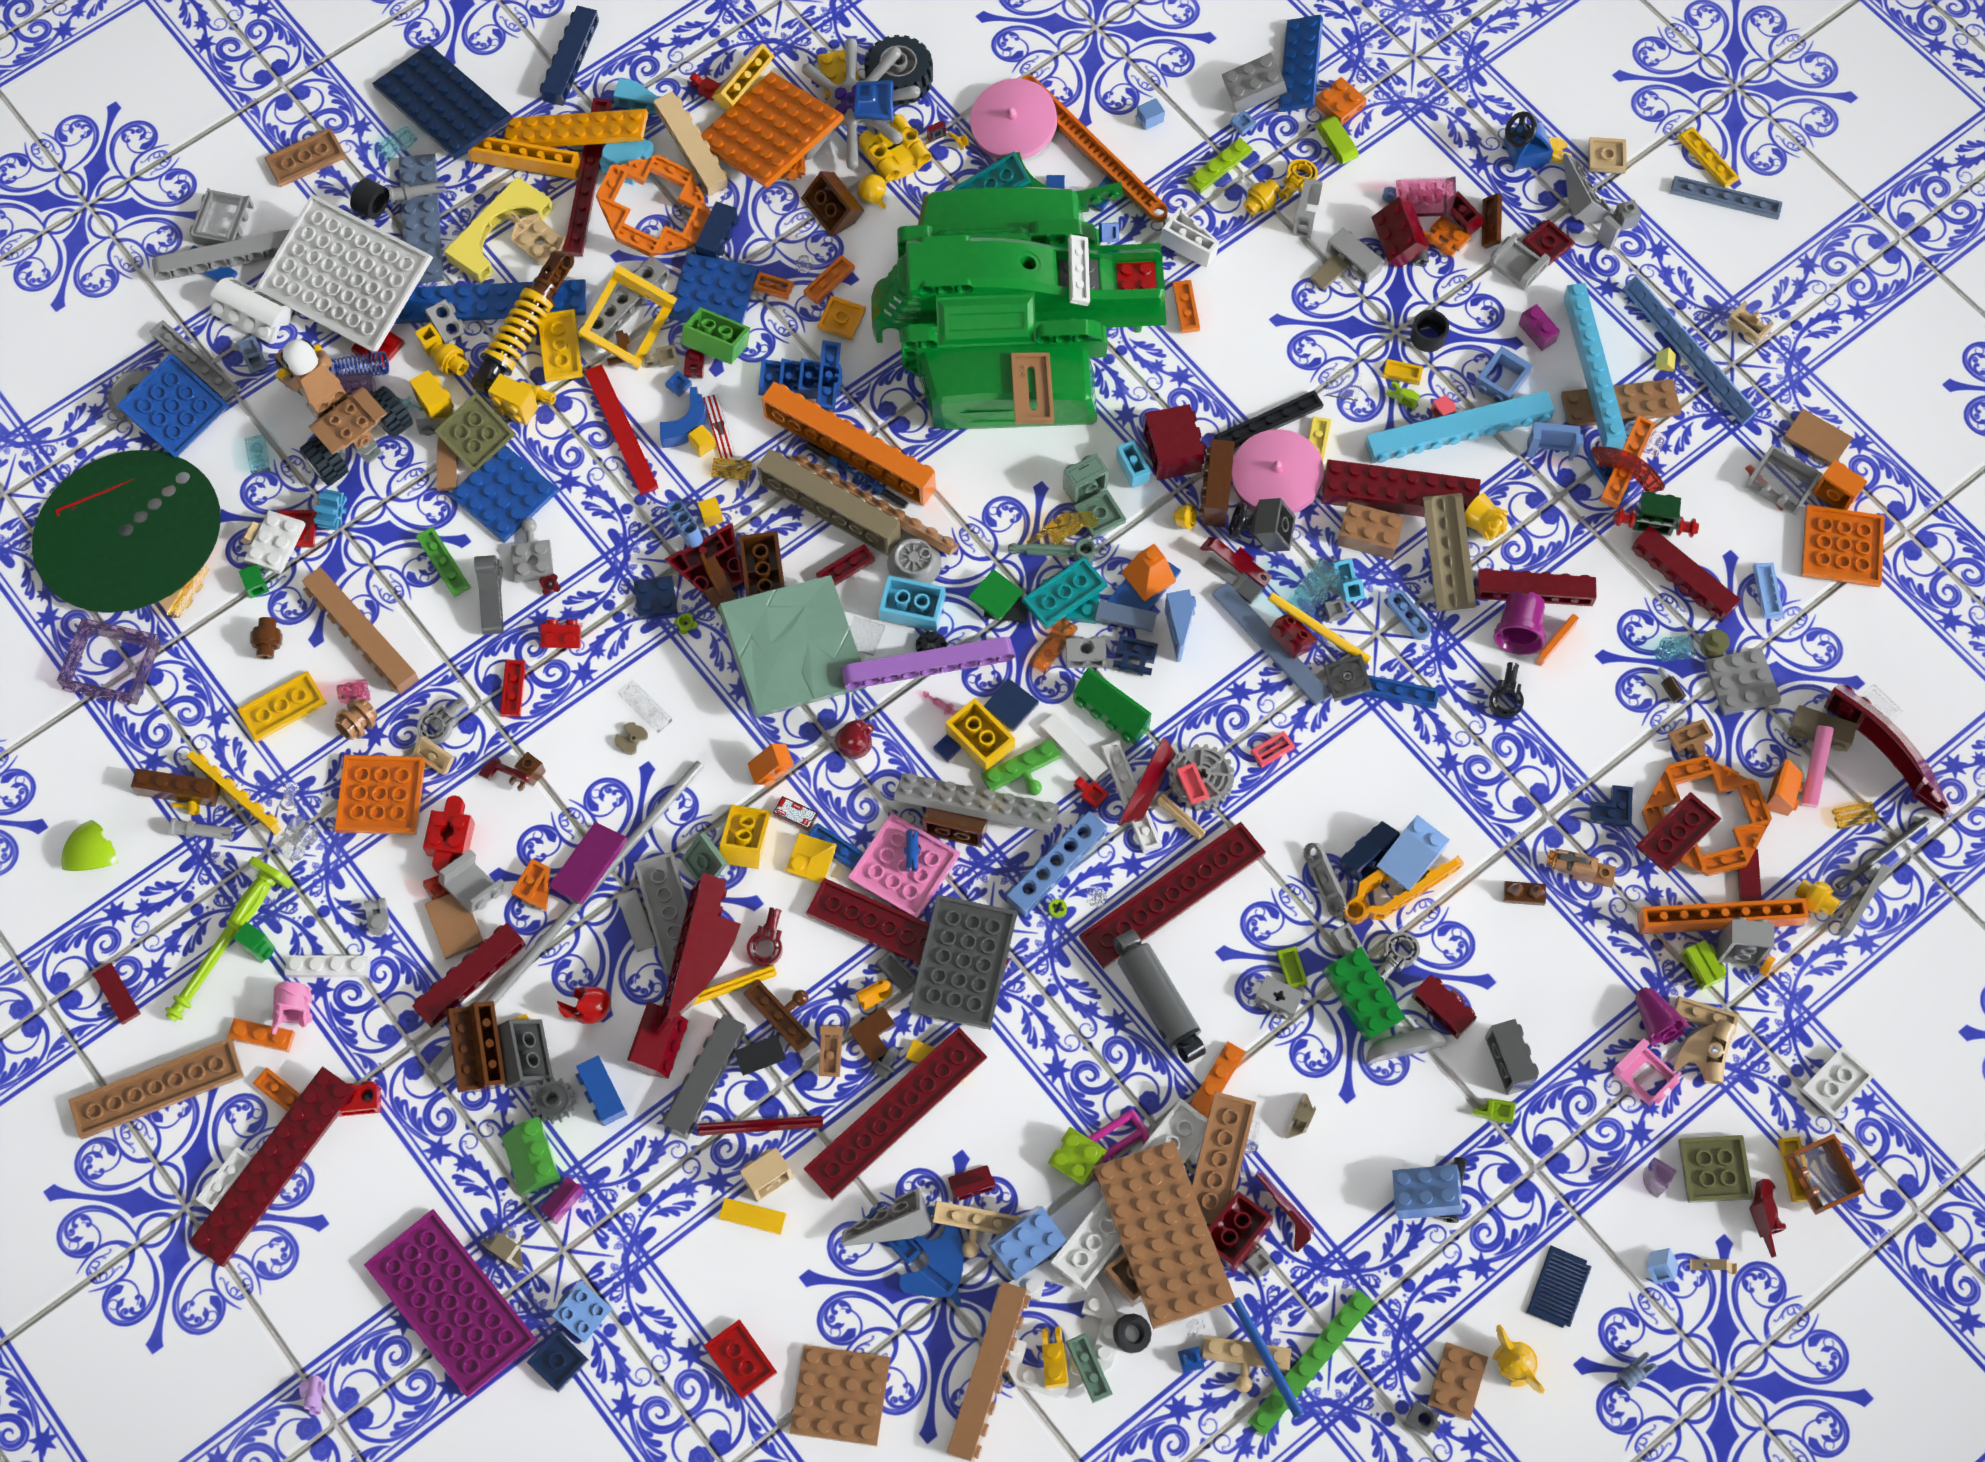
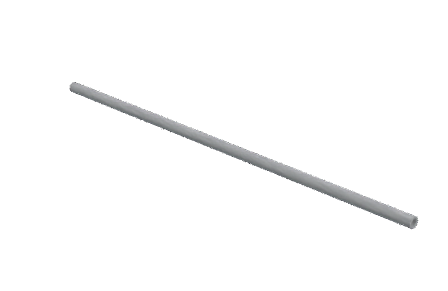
M696 761L632 833L625 846L585 902L704 768L699 761ZM573 901L485 1002L494 1001V1005H496L583 905ZM451 1042L428 1065L427 1069L432 1074H435L452 1055Z

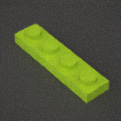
M1242 138L1237 139L1189 177L1188 184L1201 194L1252 153L1253 148Z

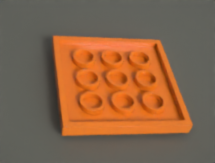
M1807 504L1804 516L1801 576L1880 587L1882 584L1885 515Z
M344 755L335 822L336 833L417 835L425 757Z

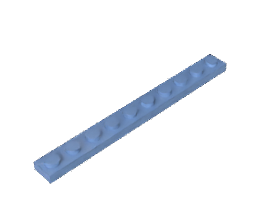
M1635 275L1623 290L1741 425H1745L1758 411L1643 280Z

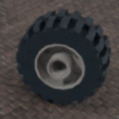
M894 35V37L887 36L882 41L878 40L875 46L872 45L870 47L869 53L865 56V79L892 47H898L901 50V56L878 81L892 80L893 90L908 86H918L921 92L917 98L893 101V106H899V104L905 106L909 105V102L915 103L919 101V97L923 98L926 95V91L930 90L931 83L933 82V60L930 51L922 42L919 43V40L914 37L911 39L907 35H904V37Z

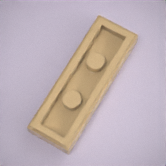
M1678 996L1674 1009L1688 1022L1707 1027L1722 1019L1737 1027L1739 1014Z

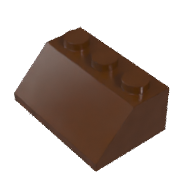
M820 171L801 197L802 201L832 237L854 225L865 211L835 172Z
M927 808L922 819L923 831L933 837L982 848L988 820Z

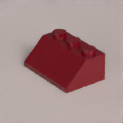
M647 1002L627 1061L648 1076L669 1079L689 1020L681 1015L660 1035H657L655 1031L662 1006Z
M1239 1191L1208 1228L1222 1265L1232 1273L1237 1271L1273 1224L1272 1215Z

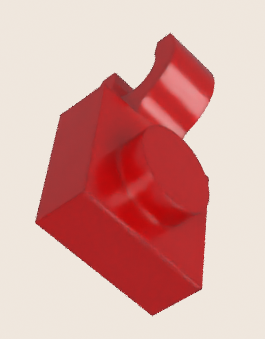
M694 72L689 77L691 80L689 84L698 88L697 94L711 101L714 100L711 96L721 86L720 83L707 76L703 80Z
M1080 776L1074 781L1075 784L1073 786L1078 791L1083 792L1080 798L1095 810L1109 796V793L1095 781L1089 785Z

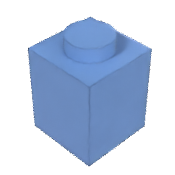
M1154 98L1137 106L1135 118L1137 123L1147 130L1164 122L1165 110L1159 101Z

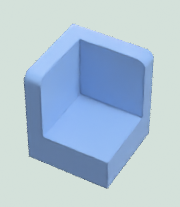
M1671 1248L1650 1252L1646 1268L1654 1284H1660L1676 1279L1678 1263Z

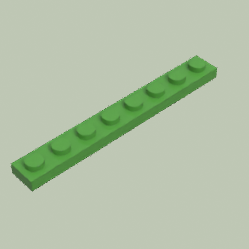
M1359 1289L1284 1377L1295 1398L1300 1395L1375 1304ZM1277 1387L1247 1422L1263 1437L1266 1436L1288 1409Z

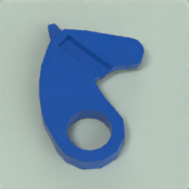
M935 1206L927 1207L930 1216H933ZM945 1225V1230L938 1239L928 1240L922 1236L914 1237L913 1239L923 1249L930 1262L917 1272L903 1274L899 1282L900 1289L904 1293L931 1298H951L956 1306H960L961 1299L958 1287L962 1277L964 1257L959 1230L955 1226Z

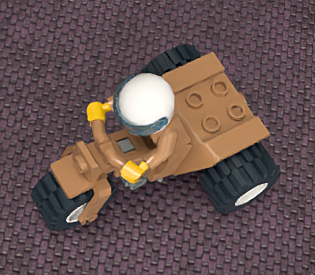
M295 339L288 342L281 351L275 354V362L279 368L275 377L286 388L297 391L308 402L306 406L314 414V417L317 418L315 422L308 426L316 436L302 445L300 452L312 470L326 485H333L349 473L348 466L339 453H344L345 449L350 445L366 463H371L381 455V450L370 433V430L376 429L378 424L388 435L394 438L413 425V420L408 410L386 386L380 387L371 395L362 386L348 397L339 379L328 370L332 366V361L320 344L312 345L305 339Z

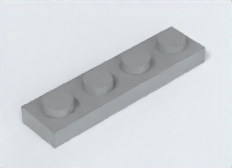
M1883 863L1878 869L1875 867L1868 877L1871 879L1870 883L1863 885L1859 892L1862 895L1859 900L1856 899L1850 907L1851 915H1846L1840 924L1843 927L1839 933L1840 935L1847 938L1853 932L1889 871V866Z

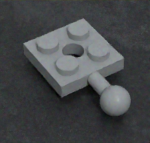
M526 518L523 520L521 527L526 533L527 542L511 544L514 580L516 583L539 580L541 577L550 576L554 573L550 539L535 541L534 531L537 528V523L532 518ZM532 557L538 559V562L534 565L527 563Z

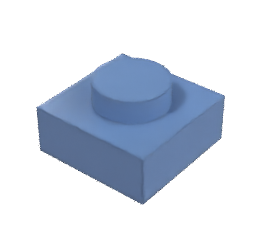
M1243 110L1230 120V124L1243 135L1256 126V121Z

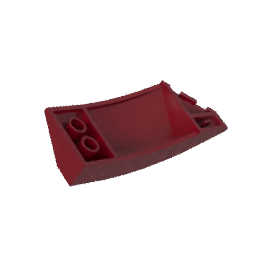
M1840 683L1835 686L1824 708L1839 718L1857 723L1856 730L1871 741L1902 775L1913 791L1911 796L1946 819L1951 813V809L1932 769L1908 737L1887 716L1874 707L1869 699L1858 696L1848 685Z

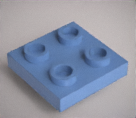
M579 1280L572 1289L568 1290L560 1298L558 1306L551 1313V1316L585 1343L613 1308Z

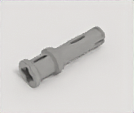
M444 181L415 186L404 185L398 188L388 187L391 203L404 199L411 200L413 197L446 193L445 187L436 188L445 186Z
M173 818L169 825L170 836L177 834L185 835L187 838L202 836L232 840L234 836L231 833L234 832L233 827L196 824L194 820L187 822Z

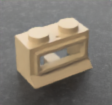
M1744 301L1730 315L1727 323L1732 331H1739L1743 334L1744 339L1748 343L1758 345L1771 332L1774 323L1771 321L1767 326L1760 321L1761 314L1756 311L1752 315L1745 310L1747 302ZM1740 317L1742 320H1744L1746 323H1748L1751 327H1753L1755 330H1757V331L1759 332V334L1756 333L1754 330H1752L1749 326H1747L1745 323H1743V322H1742L1741 320H1739L1738 318Z

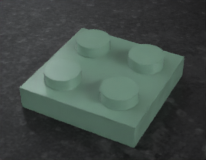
M1108 489L1074 505L1076 514L1092 539L1125 524L1127 520Z
M706 833L699 834L681 858V861L696 881H698L703 873L718 877L728 864Z

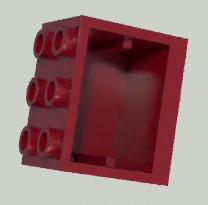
M1190 404L1145 413L1143 433L1156 480L1198 473L1202 470V464H1205L1204 455H1206V448L1204 443L1201 444V430L1199 427H1196V413L1191 410Z

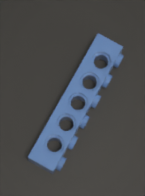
M1090 811L1086 815L1082 814L1076 820V825L1072 829L1068 828L1063 833L1062 839L1050 846L1048 849L1049 853L1045 857L1041 856L1035 862V867L1031 871L1027 870L1022 875L1021 881L1017 885L1013 884L1008 889L1007 902L1023 917H1026L1107 834L1108 826ZM1080 832H1085L1088 834V836L1082 838L1078 834ZM1066 846H1072L1074 850L1068 852L1064 848ZM1053 860H1059L1061 864L1058 866H1054L1050 862ZM1039 874H1045L1047 878L1044 880H1040L1037 878V876ZM1025 888H1031L1033 892L1031 894H1026L1023 892V890Z

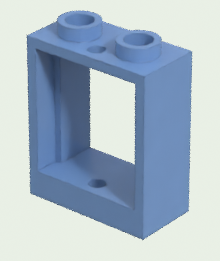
M1501 346L1477 377L1474 387L1480 393L1493 398L1497 403L1510 400L1530 376L1533 365ZM1496 363L1519 375L1509 391L1486 378Z

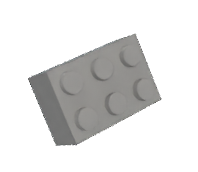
M1272 52L1221 74L1237 114L1287 92L1284 79Z
M1743 917L1732 919L1717 938L1718 962L1759 966L1775 947L1774 923H1769L1764 919L1748 921Z

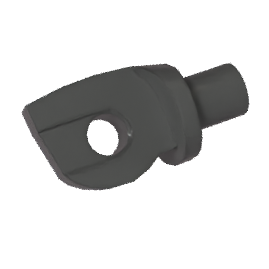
M895 1047L890 1048L883 1060L876 1059L875 1062L877 1064L872 1071L887 1079L891 1072L894 1073L895 1069L892 1064L901 1051Z

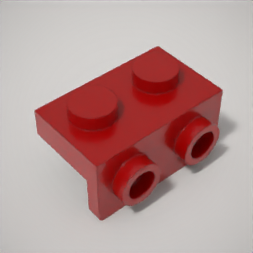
M546 619V622L541 623V648L580 649L583 623H578L576 619H567L566 623L558 622V619Z

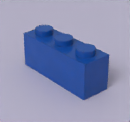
M599 1055L576 1066L579 1073L575 1074L580 1086L585 1085L587 1091L584 1094L589 1104L594 1103L596 1109L593 1110V1113L598 1122L602 1120L604 1126L628 1115Z

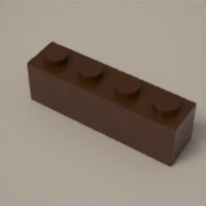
M138 768L135 770L131 783V788L137 796L184 803L194 801L198 805L216 807L220 793V787L215 780Z

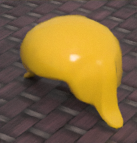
M866 175L857 187L859 198L864 202L877 204L883 209L886 208L883 202L886 192L885 180L880 175Z

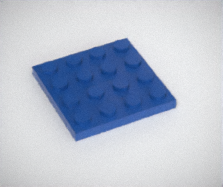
M686 253L674 297L677 300L668 315V319L687 322L701 307L743 324L759 267Z
M170 353L117 404V408L167 453L176 458L228 409L229 405Z
M505 445L476 472L470 474L449 495L452 500L505 543L521 528L524 519L532 518L559 490Z

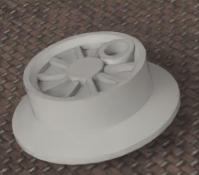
M914 538L904 540L894 546L887 559V568L890 576L928 584L937 578L942 564L941 556L935 547L921 539Z

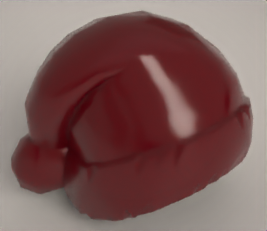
M859 719L848 722L837 732L835 737L836 746L847 757L856 759L866 756L872 748L870 733L873 732L874 726L870 723L866 724L865 721Z

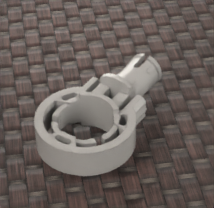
M460 696L448 708H444L441 705L437 710L425 712L417 723L419 736H425L436 745L445 742L450 737L453 726L458 723L455 720L456 716L469 704ZM432 720L442 721V730L436 734L438 738L433 734H428L425 723L429 725Z
M1396 932L1388 937L1384 945V953L1380 957L1381 961L1384 959L1385 961L1377 970L1384 983L1398 965L1397 972H1400L1403 968L1409 967L1416 962L1420 954V945L1417 939L1407 932ZM1396 942L1404 943L1410 948V955L1403 956L1398 954L1393 945Z

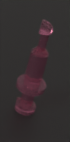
M923 691V696L932 700L935 706L942 709L944 715H955L959 711L953 709L954 705L952 703L947 704L937 697L930 696L929 692Z

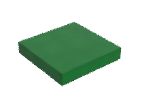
M993 569L969 595V600L997 621H1000L1023 596L1024 591Z

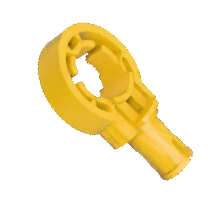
M1306 159L1293 160L1288 165L1286 177L1283 181L1286 185L1278 193L1279 198L1282 200L1286 195L1283 201H1288L1290 196L1297 192V190L1299 193L1302 192L1305 178L1317 179V167ZM1296 169L1307 172L1309 177L1298 175L1295 172Z

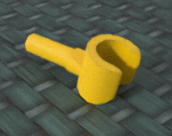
M951 131L948 132V136L957 141L960 150H964V145L970 146L967 136L959 137Z
M189 801L185 804L172 803L173 808L188 809L187 813L189 815L200 814V806L194 801Z

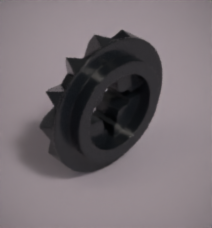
M927 630L926 633H920L915 645L916 651L920 652L935 649L931 646L928 648L927 641L935 642L936 649L947 647V642L943 634Z

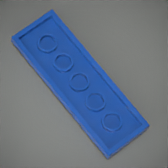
M1321 14L1287 20L1282 77L1287 92L1279 95L1278 109L1280 112L1315 107L1323 17Z

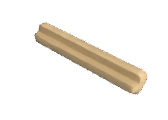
M1166 794L1158 797L1157 803L1197 840L1204 837L1205 830Z

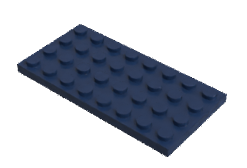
M430 44L372 83L373 87L454 160L513 119L511 113Z

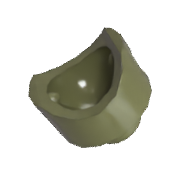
M1719 629L1707 631L1701 640V652L1704 656L1711 659L1720 657L1729 647V636Z

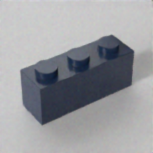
M715 202L695 244L696 255L717 259L723 256L725 244L727 241H730L732 230L739 222L736 207Z
M1381 821L1364 838L1360 839L1351 850L1342 856L1340 862L1343 871L1358 882L1367 878L1378 868L1376 866L1398 839L1400 832L1384 821Z

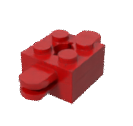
M457 795L447 798L444 811L431 810L422 848L427 856L433 857L431 865L437 874L470 849L475 822L471 815L464 814L465 803Z

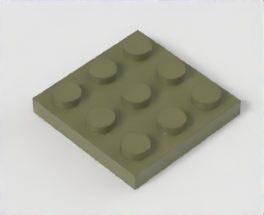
M477 392L435 430L436 434L472 472H476L517 435Z
M1743 1135L1680 1138L1678 1140L1688 1203L1753 1199Z

